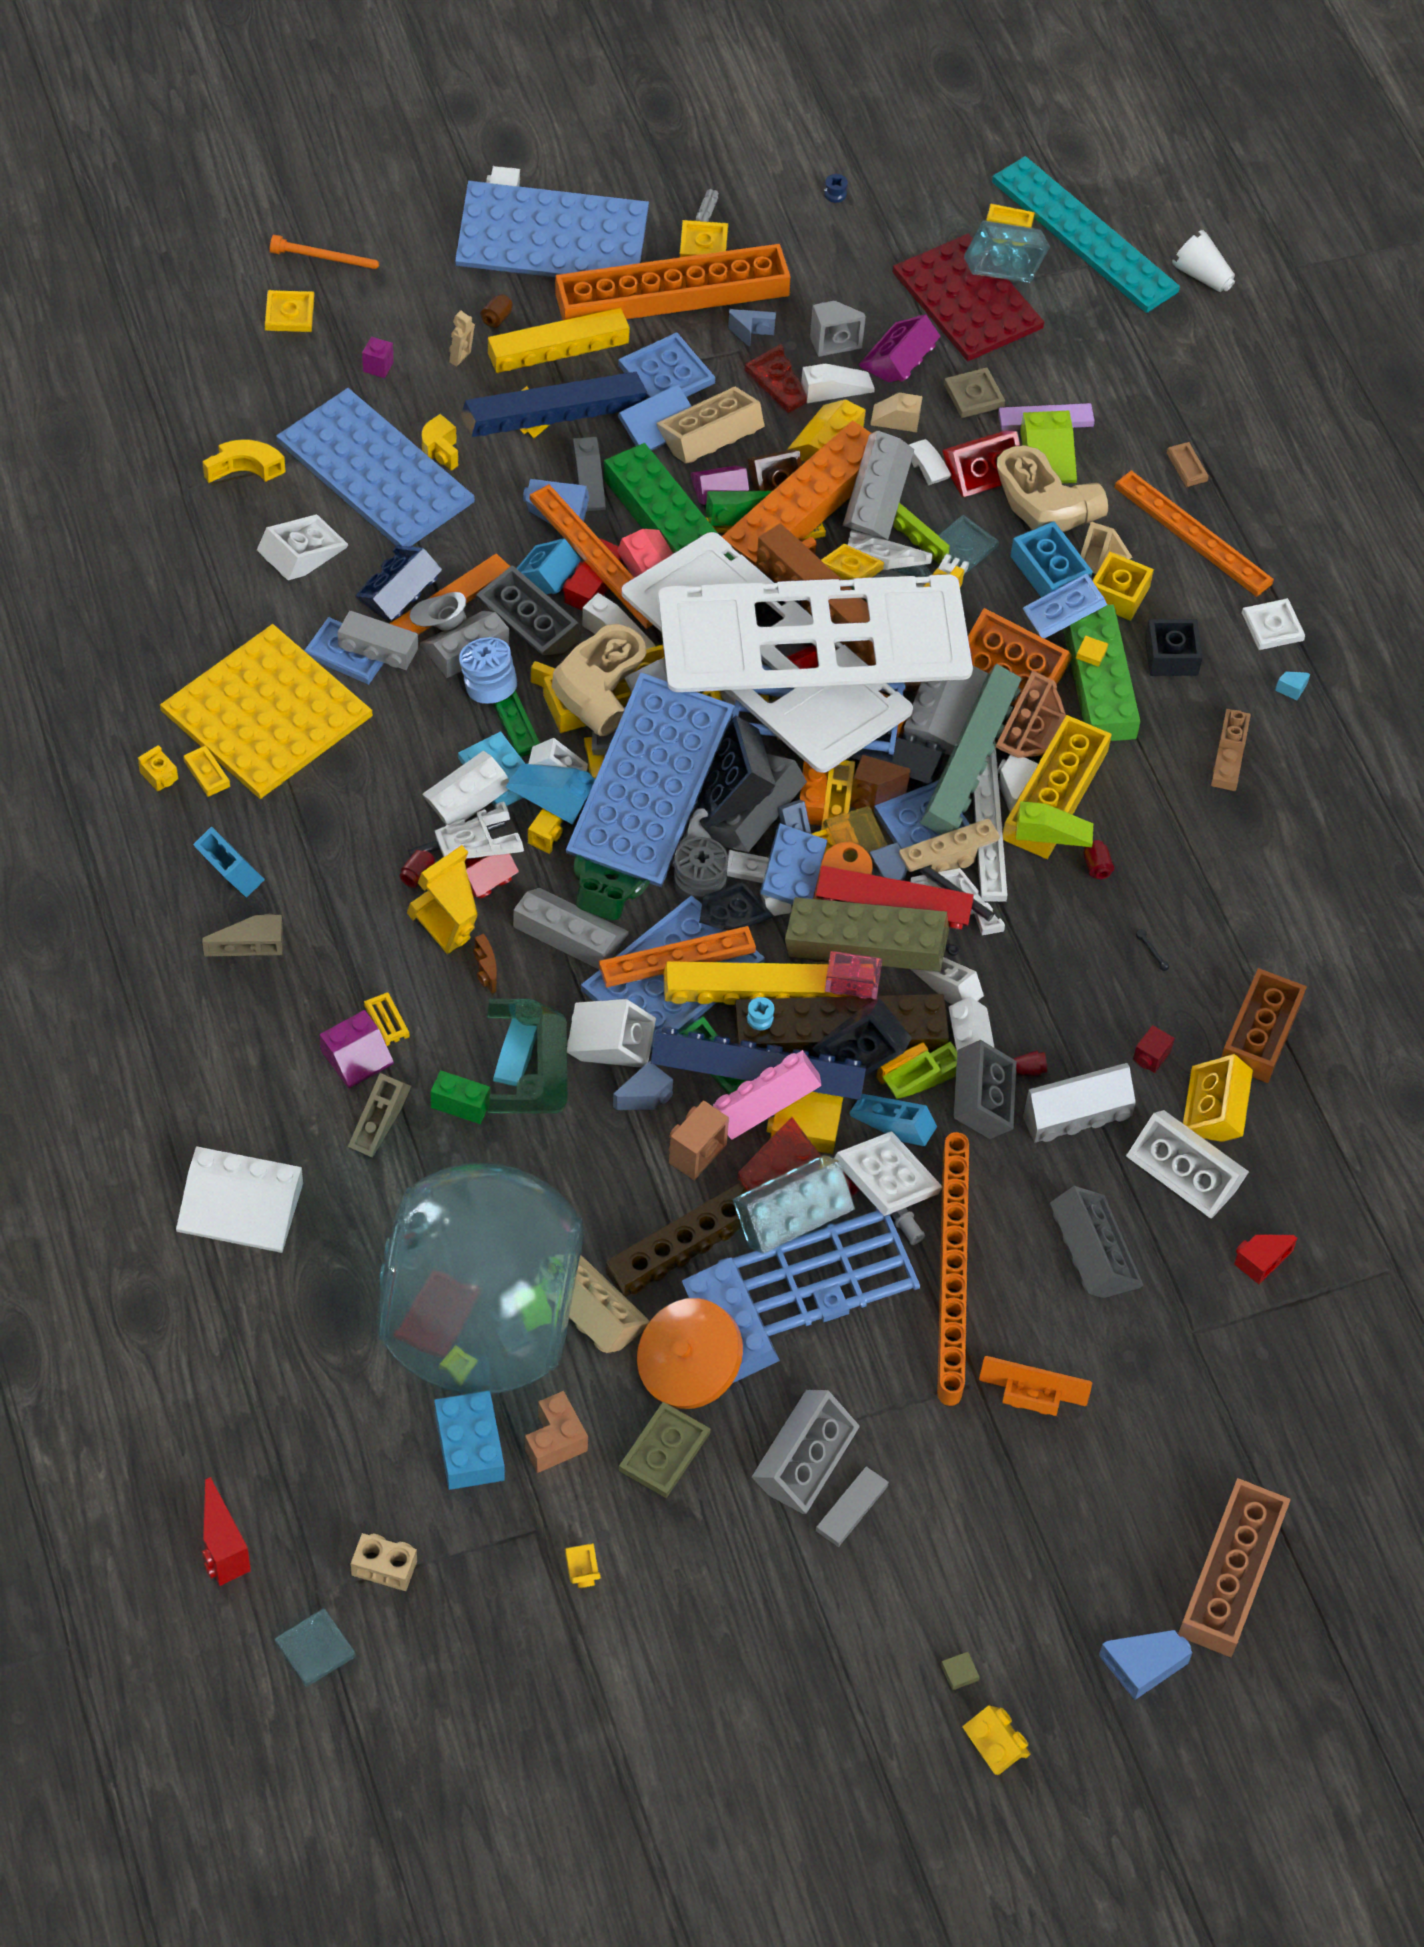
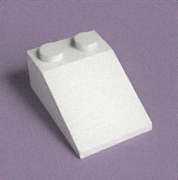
M316 514L267 527L257 551L283 577L291 580L307 575L346 549L348 544Z

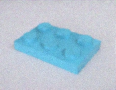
M502 732L458 752V759L464 765L476 755L485 751L495 759L506 773L509 781L521 764H525ZM507 790L491 803L495 808V804L503 801L508 806L524 797L511 790Z

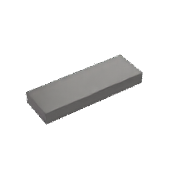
M865 1467L818 1524L816 1532L839 1547L885 1491L889 1482L868 1467Z

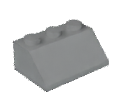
M481 611L467 618L458 627L449 631H442L420 642V646L445 677L449 678L462 671L459 654L467 644L479 638L493 637L505 641L509 646V628L496 612Z

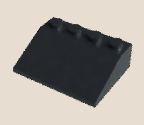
M736 715L728 724L698 797L700 809H705L708 813V816L703 818L704 826L708 828L760 804L766 796L773 792L776 786L759 728Z

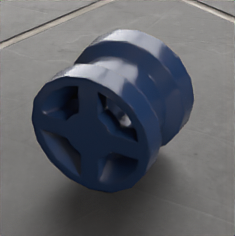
M841 174L829 175L825 181V198L834 203L842 202L847 196L848 181Z

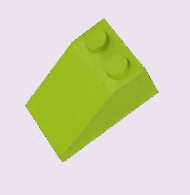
M1070 410L1023 412L1020 428L1022 445L1037 448L1043 452L1052 470L1061 480V483H1076L1074 435Z

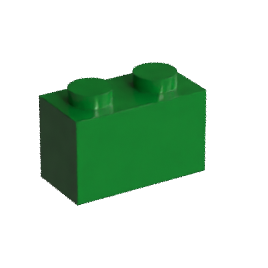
M441 1070L430 1091L431 1108L481 1124L490 1105L489 1086Z

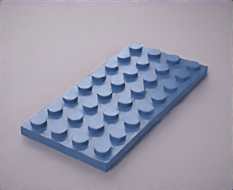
M468 181L455 263L456 266L548 277L641 263L649 202Z
M349 388L276 435L277 443L396 546L411 547L475 502L474 495Z
M640 672L566 848V853L575 857L576 855H581L593 863L635 878H640L641 880L648 879L651 881L650 884L662 887L678 844L682 839L733 715L735 705L698 692H673L669 689L667 681Z

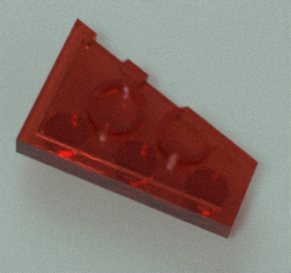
M782 344L745 364V371L788 413L807 403V395L791 368L790 360L784 354Z
M791 1117L739 1171L738 1178L750 1195L754 1197L819 1163L821 1155L794 1118Z

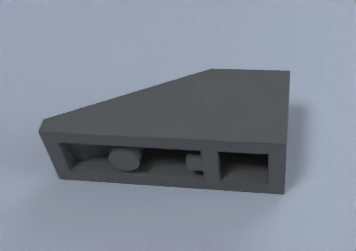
M597 437L574 438L573 462L577 485L586 486L589 494L586 512L606 510Z

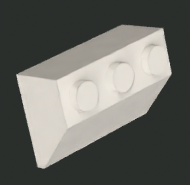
M482 751L422 795L447 826L461 819L467 820L509 790L506 788L509 779L495 759L485 751Z

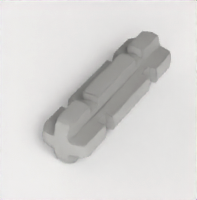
M707 190L706 197L703 199L699 209L700 212L696 216V221H709L715 203L718 200L719 193L717 190Z

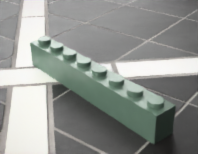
M998 664L988 673L921 818L920 823L940 835L959 828L963 820L960 817L961 812L967 810L971 803V799L968 797L970 793L973 794L979 785L980 781L977 777L982 775L988 765L985 759L987 756L990 757L995 749L996 743L993 741L995 737L998 738L1005 727L1001 723L1003 719L1006 720L1013 709L1010 703L1017 699L1021 691L1018 688L1021 677Z

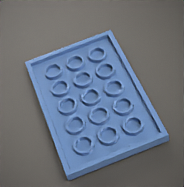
M691 895L616 957L712 935L726 930L699 923L702 904ZM755 951V953L717 962L764 963L765 957L758 951ZM599 970L581 984V991L593 1001L627 999L654 1016L656 1022L651 1052H653L657 1030L662 1031V1027H672L678 1029V1033H680L717 1003L700 1004L698 1002H685L683 1004H675L672 1001H665L663 974L606 988L601 971Z

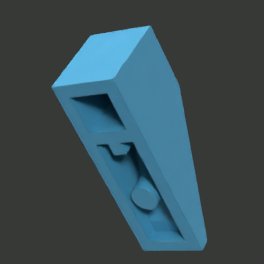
M861 1094V1099L857 1100L849 1113L851 1117L885 1134L892 1131L902 1142L920 1146L927 1144L937 1128L926 1105Z

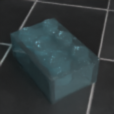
M982 221L964 258L972 274L1031 283L1050 246L1041 229Z

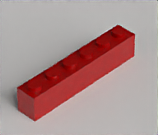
M822 865L816 897L828 901L945 911L948 916L949 928L962 930L963 925L968 926L974 894Z

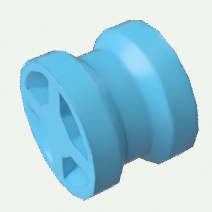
M764 997L753 999L749 1003L747 1015L750 1027L755 1030L768 1029L773 1023L774 1004Z

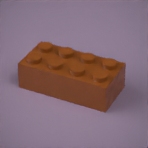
M1258 968L1225 1044L1221 1058L1235 1054L1253 1070V1078L1269 1083L1301 1006L1307 986Z

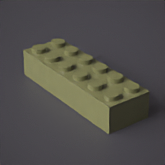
M795 897L785 938L788 957L941 972L949 932L948 916L945 911Z

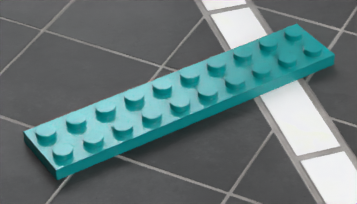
M1026 156L993 175V184L1025 211L1035 212L1034 218L1145 313L1179 292L1180 286Z

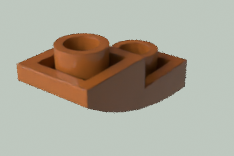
M482 934L475 937V949H473V954L479 963L477 977L483 987L487 986L491 994H493L497 988L496 961L488 939Z

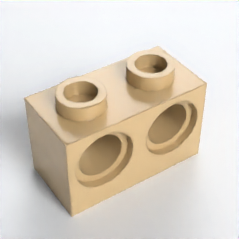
M362 1533L351 1561L352 1576L406 1591L417 1563V1549H414L405 1542L394 1543L387 1541L384 1537L377 1534L366 1535ZM368 1553L378 1554V1556L374 1559H368L365 1557V1555ZM395 1561L405 1562V1564L401 1567H395L392 1565V1563Z

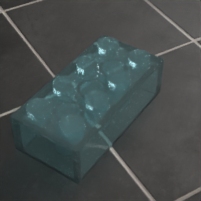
M826 1155L733 1199L749 1248L762 1254L855 1209L839 1160Z

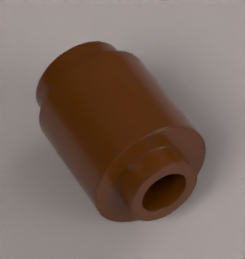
M504 294L494 296L481 310L483 322L488 326L498 327L512 311L513 303L511 299Z

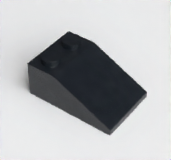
M878 998L857 1011L815 1044L812 1049L818 1056L819 1054L835 1056V1061L845 1062L846 1058L860 1060L861 1065L866 1066V1076L902 1055L912 1037L883 1001Z

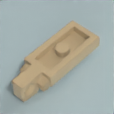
M462 310L454 318L453 323L456 328L452 332V345L449 349L451 352L449 363L458 366L471 353L475 324L472 323V317L463 313Z

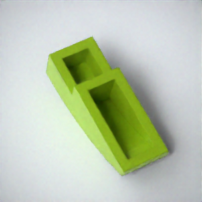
M951 1041L932 1053H929L927 1050L883 1076V1080L896 1099L932 1088L956 1076L957 1050Z

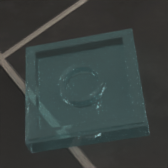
M962 515L938 535L950 545L949 555H951L952 562L955 557L960 559L959 567H961L964 561L969 562L966 573L999 545V541L965 515Z
M324 1608L275 1638V1643L306 1688L356 1657L354 1650Z

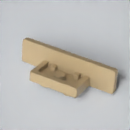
M985 819L900 849L899 855L909 872L926 866H930L937 872L966 868L975 863L977 848L998 841L1000 835L991 820Z

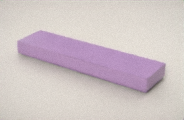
M1090 403L999 408L998 415L1001 431L1020 430L1023 412L1070 410L1073 428L1093 427L1094 416Z

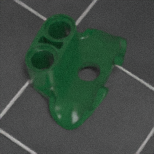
M576 855L574 860V871L579 880L576 906L583 911L605 919L617 920L621 918L625 901L629 898L633 900L641 895L651 882L648 879L641 880L640 878H635L593 863L581 855ZM611 874L616 876L618 879L611 880L606 878L605 875Z

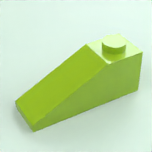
M1020 801L1016 840L1092 847L1093 823L1048 804Z

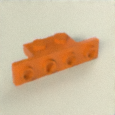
M989 1356L984 1357L979 1377L980 1381L1006 1387L1002 1403L1057 1416L1060 1400L1087 1406L1092 1388V1382Z

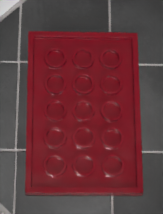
M969 233L893 266V274L967 362L1044 328V320Z

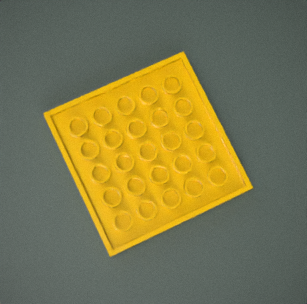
M271 624L160 704L161 711L201 747L206 745L215 760L259 799L263 798L373 716L372 709L274 624Z

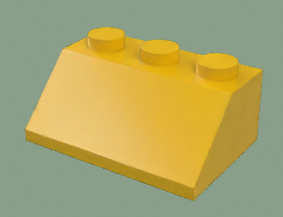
M846 399L823 405L787 450L794 449L800 451L801 460L806 462L852 420L864 428L866 409Z
M1235 1054L1192 1066L1183 1124L1204 1139L1223 1142L1242 1137L1253 1070Z

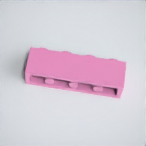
M802 1050L797 1054L788 1055L776 1067L765 1069L753 1081L742 1083L738 1090L730 1095L725 1094L719 1097L715 1104H713V1107L729 1117L728 1136L732 1140L820 1087V1074Z

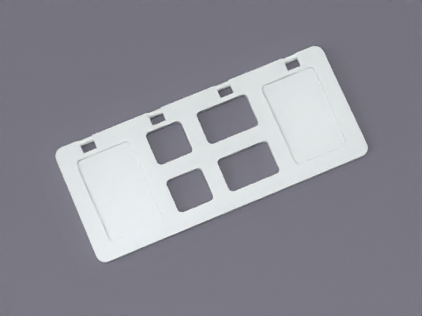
M710 532L624 584L622 596L662 632L658 595L663 587H695L713 584L760 582L766 584L774 582L742 554L740 555L719 534ZM728 552L735 559L730 561L728 558L724 556V554ZM778 589L764 590V594L778 593ZM687 593V597H702L701 593ZM794 600L784 601L786 604L783 606L777 601L766 602L784 618L772 627L813 624L812 616ZM840 642L834 643V646L838 648L835 653L839 667L868 666L847 646L842 645ZM777 644L760 646L761 659L773 670L799 669L774 647ZM887 683L793 687L794 690L774 703H767L753 689L727 690L806 763L821 773L828 772L909 718L913 711L912 704ZM883 688L890 696L886 698L879 690Z
M953 575L784 581L763 584V582L713 584L695 587L667 586L661 588L658 595L667 684L673 692L965 680L971 677L973 671L959 581ZM916 583H930V587H916ZM854 586V590L840 591V587ZM778 589V593L764 594V590ZM687 593H701L702 597H687ZM865 598L867 600L870 621L867 623L834 624L831 622L828 600ZM808 600L810 602L812 625L759 627L757 625L754 606L756 602ZM862 640L873 642L876 665L839 667L837 665L835 642ZM814 643L816 645L818 668L764 670L762 668L761 645Z

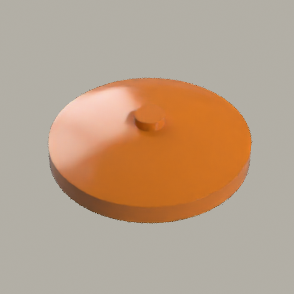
M683 1299L666 1306L651 1319L639 1342L637 1365L644 1386L655 1398L675 1408L693 1409L713 1402L730 1387L738 1374L743 1355V1343L739 1327L726 1310L705 1299Z

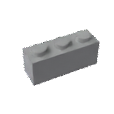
M349 611L338 630V647L348 652L366 656L371 660H378L392 667L407 670L418 650V633Z

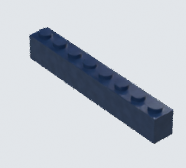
M636 371L465 400L461 418L471 437L486 436L598 415L615 414L644 401L647 390Z
M662 1027V1031L657 1030L655 1034L651 1064L753 1081L765 1069L776 1067L788 1055L797 1054L802 1050L793 1049V1053L782 1051L783 1047L776 1045H767V1049L756 1047L757 1043L741 1040L740 1044L730 1042L731 1038L724 1036H715L713 1040L704 1038V1033L689 1031L688 1035L679 1034L676 1028ZM803 1050L820 1074L821 1086L812 1092L861 1099L866 1066L861 1065L860 1060L846 1058L845 1062L835 1061V1056L828 1054H819V1058L808 1056V1051Z

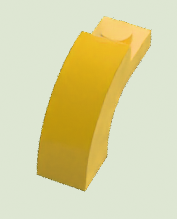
M234 440L218 445L219 454L203 461L204 477L208 483L235 471L253 472L259 475L264 482L285 473L284 456L274 447L254 440Z

